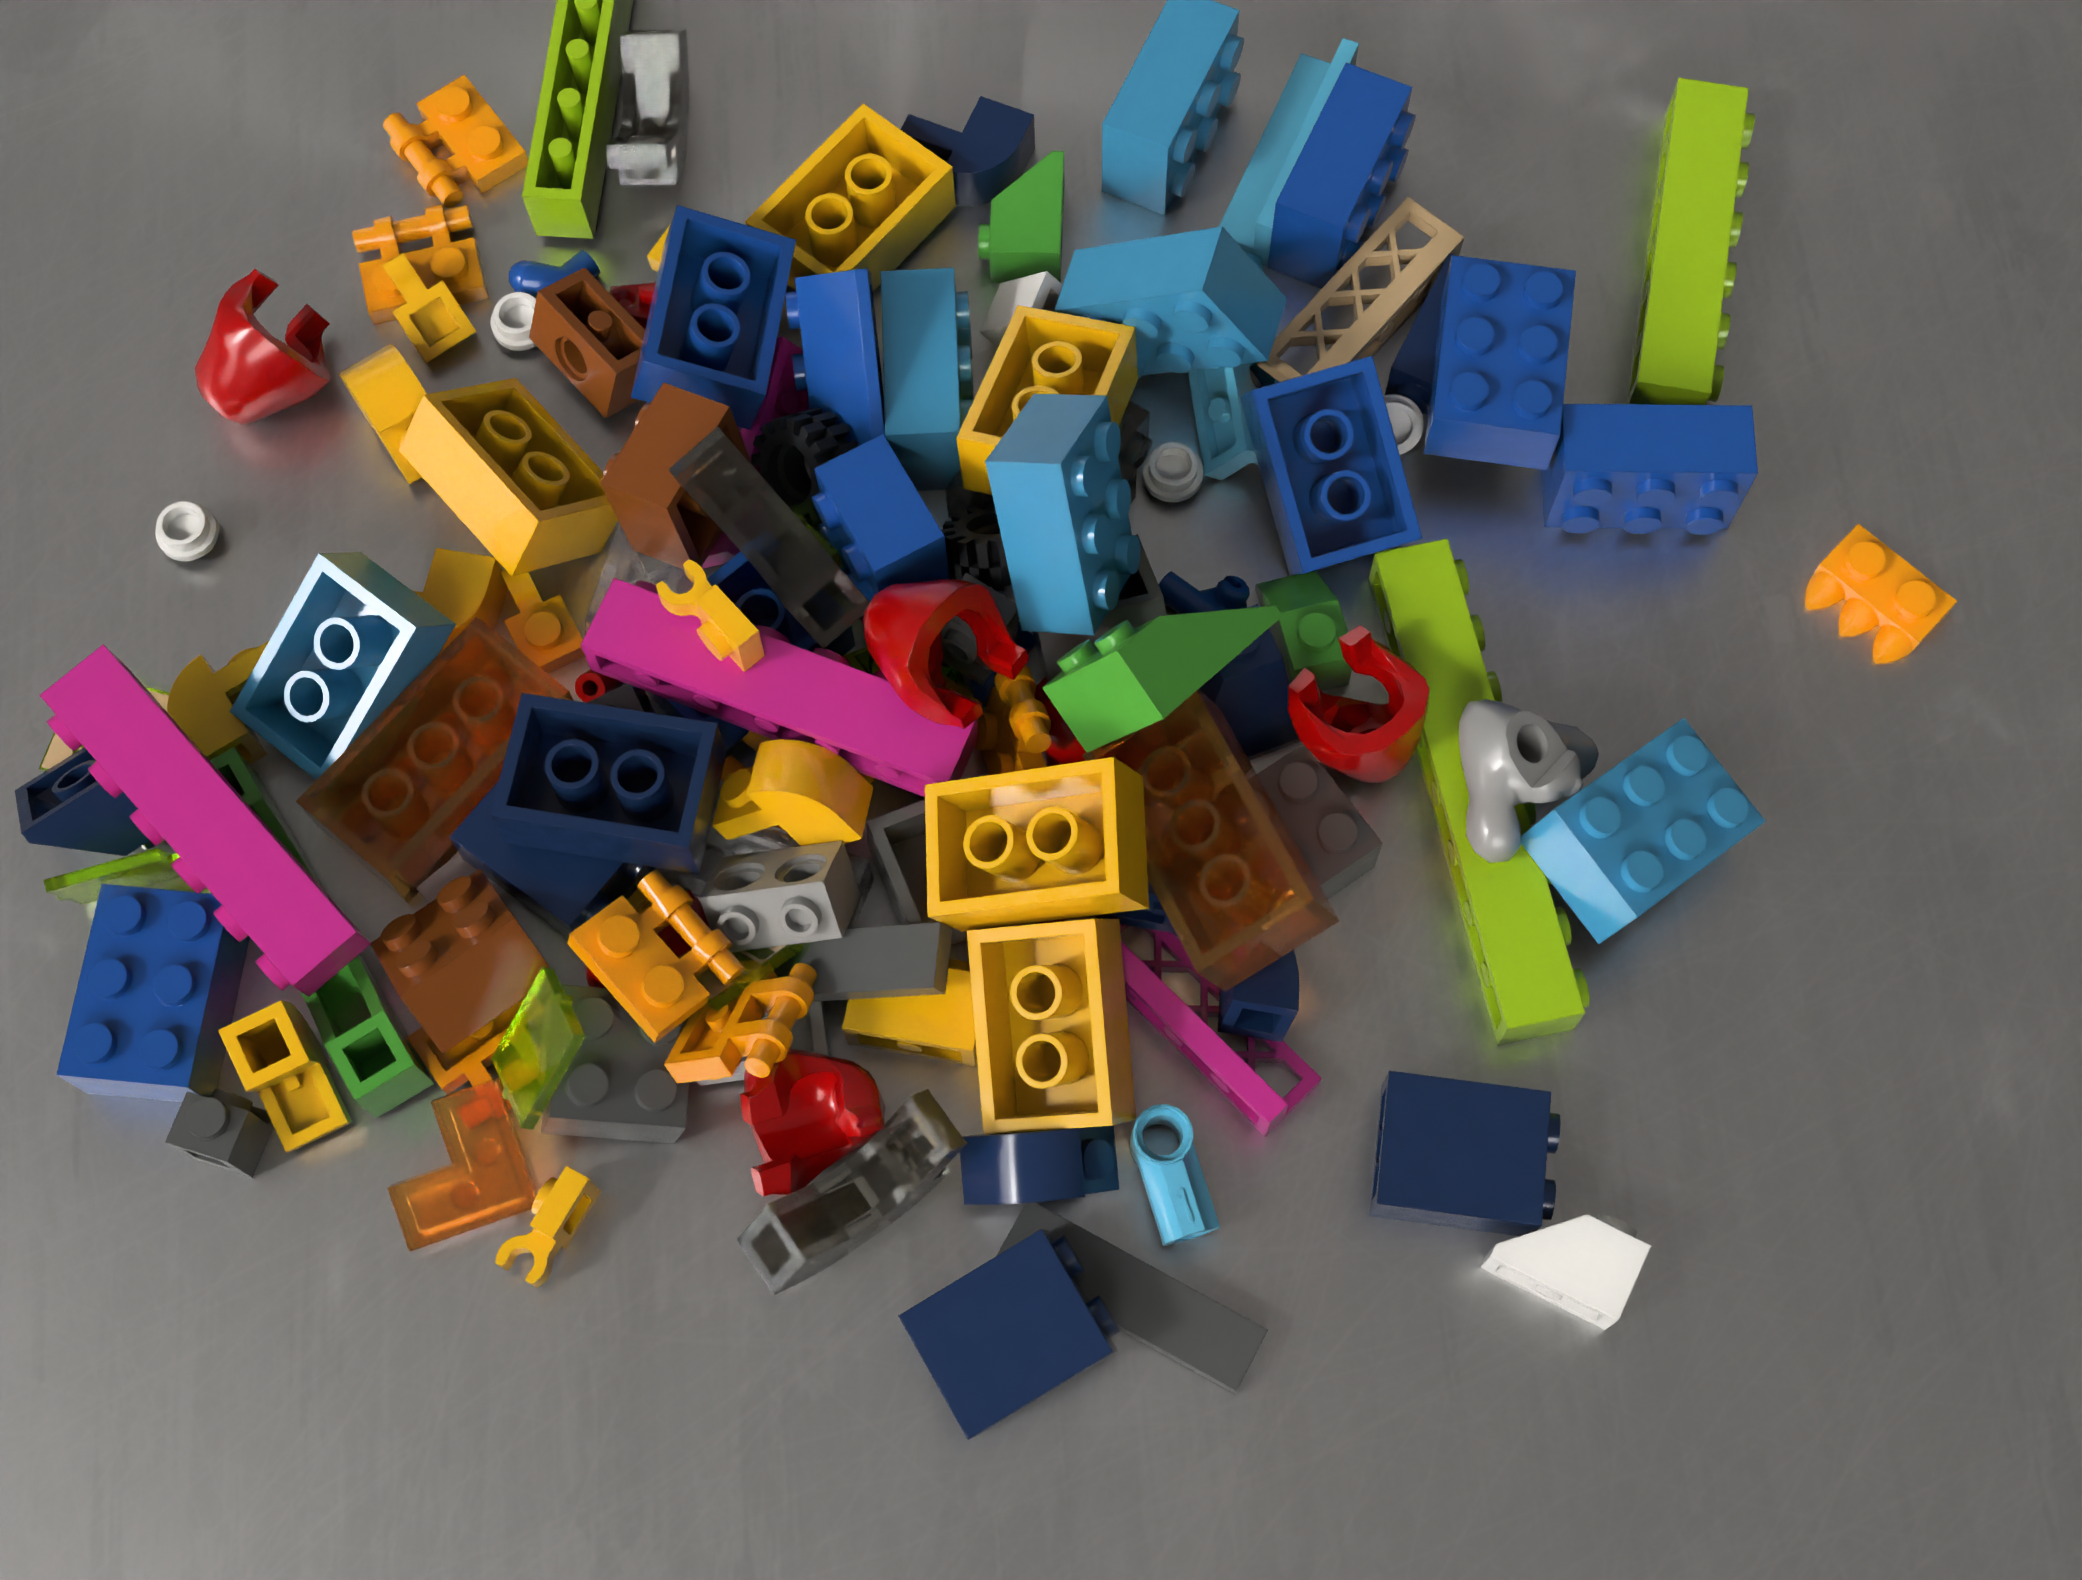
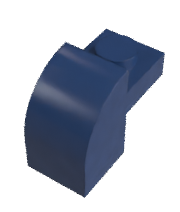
M980 96L962 132L908 114L900 129L953 167L956 205L977 206L990 203L993 198L1022 176L1035 150L1034 114Z
M1114 1125L977 1134L959 1137L964 1205L1045 1202L1085 1197V1194L1119 1190Z

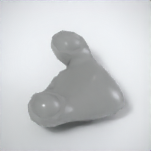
M1488 699L1469 702L1464 707L1459 721V747L1462 768L1469 792L1466 836L1474 852L1489 863L1509 861L1521 846V824L1514 806L1519 803L1526 804L1527 802H1552L1564 796L1569 797L1578 793L1584 785L1582 779L1591 773L1598 759L1599 752L1594 741L1578 727L1548 721L1529 710H1522Z

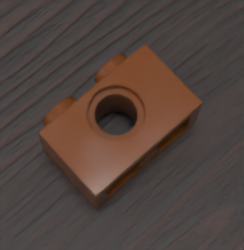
M585 267L537 292L529 335L534 344L605 419L639 401L638 399L631 398L645 329Z

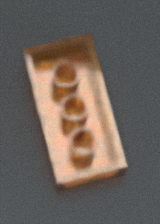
M476 617L296 802L323 832L403 900L409 903L419 893L417 887L458 852L449 838L450 835L499 781L521 694L527 693L574 700L569 690L481 619Z
M1200 689L1193 693L1165 719L1083 754L1085 761L1115 757L1143 776L1148 880L1196 972L1223 991H1228L1339 922L1337 915L1223 713Z

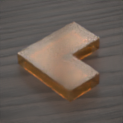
M498 1077L431 1101L452 1164L396 1182L387 1188L409 1252L532 1209L538 1192Z

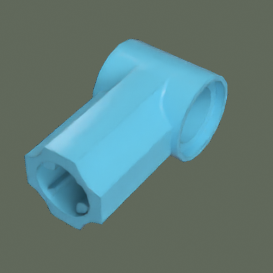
M1168 1104L1153 1105L1144 1110L1136 1119L1129 1139L1130 1154L1139 1167L1163 1246L1198 1238L1220 1228L1193 1144L1192 1124L1184 1112ZM1154 1124H1163L1170 1127L1178 1138V1149L1169 1155L1153 1153L1146 1147L1143 1141V1131Z

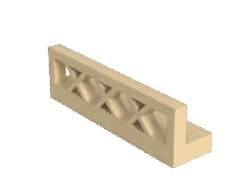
M1407 197L1275 338L1269 360L1257 362V366L1277 381L1282 382L1303 376L1280 359L1289 347L1316 346L1317 363L1307 374L1369 356L1374 357L1424 303L1448 254L1451 253L1459 256L1464 236L1410 197ZM1407 221L1432 238L1423 248L1397 249L1396 233ZM1387 243V249H1388V250H1387V251H1380V250L1385 246V244ZM1400 264H1408L1402 271L1400 270ZM1390 265L1392 282L1386 288L1360 289L1358 273L1364 267ZM1350 283L1351 290L1343 291V289ZM1362 304H1371V305L1363 312V305H1362ZM1353 305L1355 322L1349 328L1323 330L1321 313L1327 307ZM1313 323L1314 331H1305ZM1326 344H1334V345L1326 352V350H1325V345H1326Z

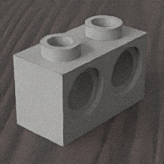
M841 840L722 857L699 899L710 929L712 931L720 929L732 942L730 951L737 952L843 938L861 898V893L844 842Z

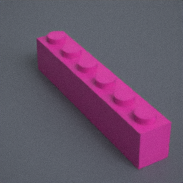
M613 578L581 643L589 667L595 672L774 740H799L819 745L841 756L858 772L925 797L926 784L961 779L978 740V718L965 729L935 723L910 709L897 695L882 671H876L874 675L850 667V663L844 657L833 651L816 648L813 652L794 646L790 644L786 636L766 626H755L759 630L765 656L746 672L730 656L721 661L711 653L700 639L696 631L702 625L700 619L694 615L679 616L670 613L662 605L656 585L646 581H637L635 585Z
M104 644L39 695L55 713L53 717L46 721L51 729L73 751L77 750L81 745L86 748L96 760L88 768L92 776L112 797L117 798L123 792L138 808L129 816L132 822L154 845H159L163 840L167 841L180 856L171 864L173 869L197 894L207 887L221 903V906L213 912L215 917L239 942L243 941L247 936L255 942L264 953L255 961L256 964L281 991L291 984L310 997L371 945L368 939L132 671Z

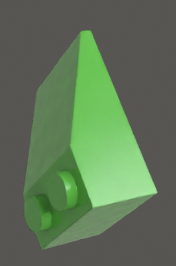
M1276 605L1158 616L1136 628H1133L1130 622L1126 620L1094 642L1095 646L1089 639L1063 655L1057 661L1062 672L1043 686L1042 689L1086 753H1089L1165 719L1282 617V614Z

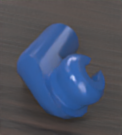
M581 250L560 267L536 261H519L509 271V283L515 292L527 293L537 298L539 290L584 267L595 278L601 272L592 257L584 250Z
M1170 571L1158 584L1164 597V603L1179 614L1247 608L1246 601L1250 595L1246 582L1236 576H1226L1224 580L1218 582L1217 587L1199 591L1180 576Z

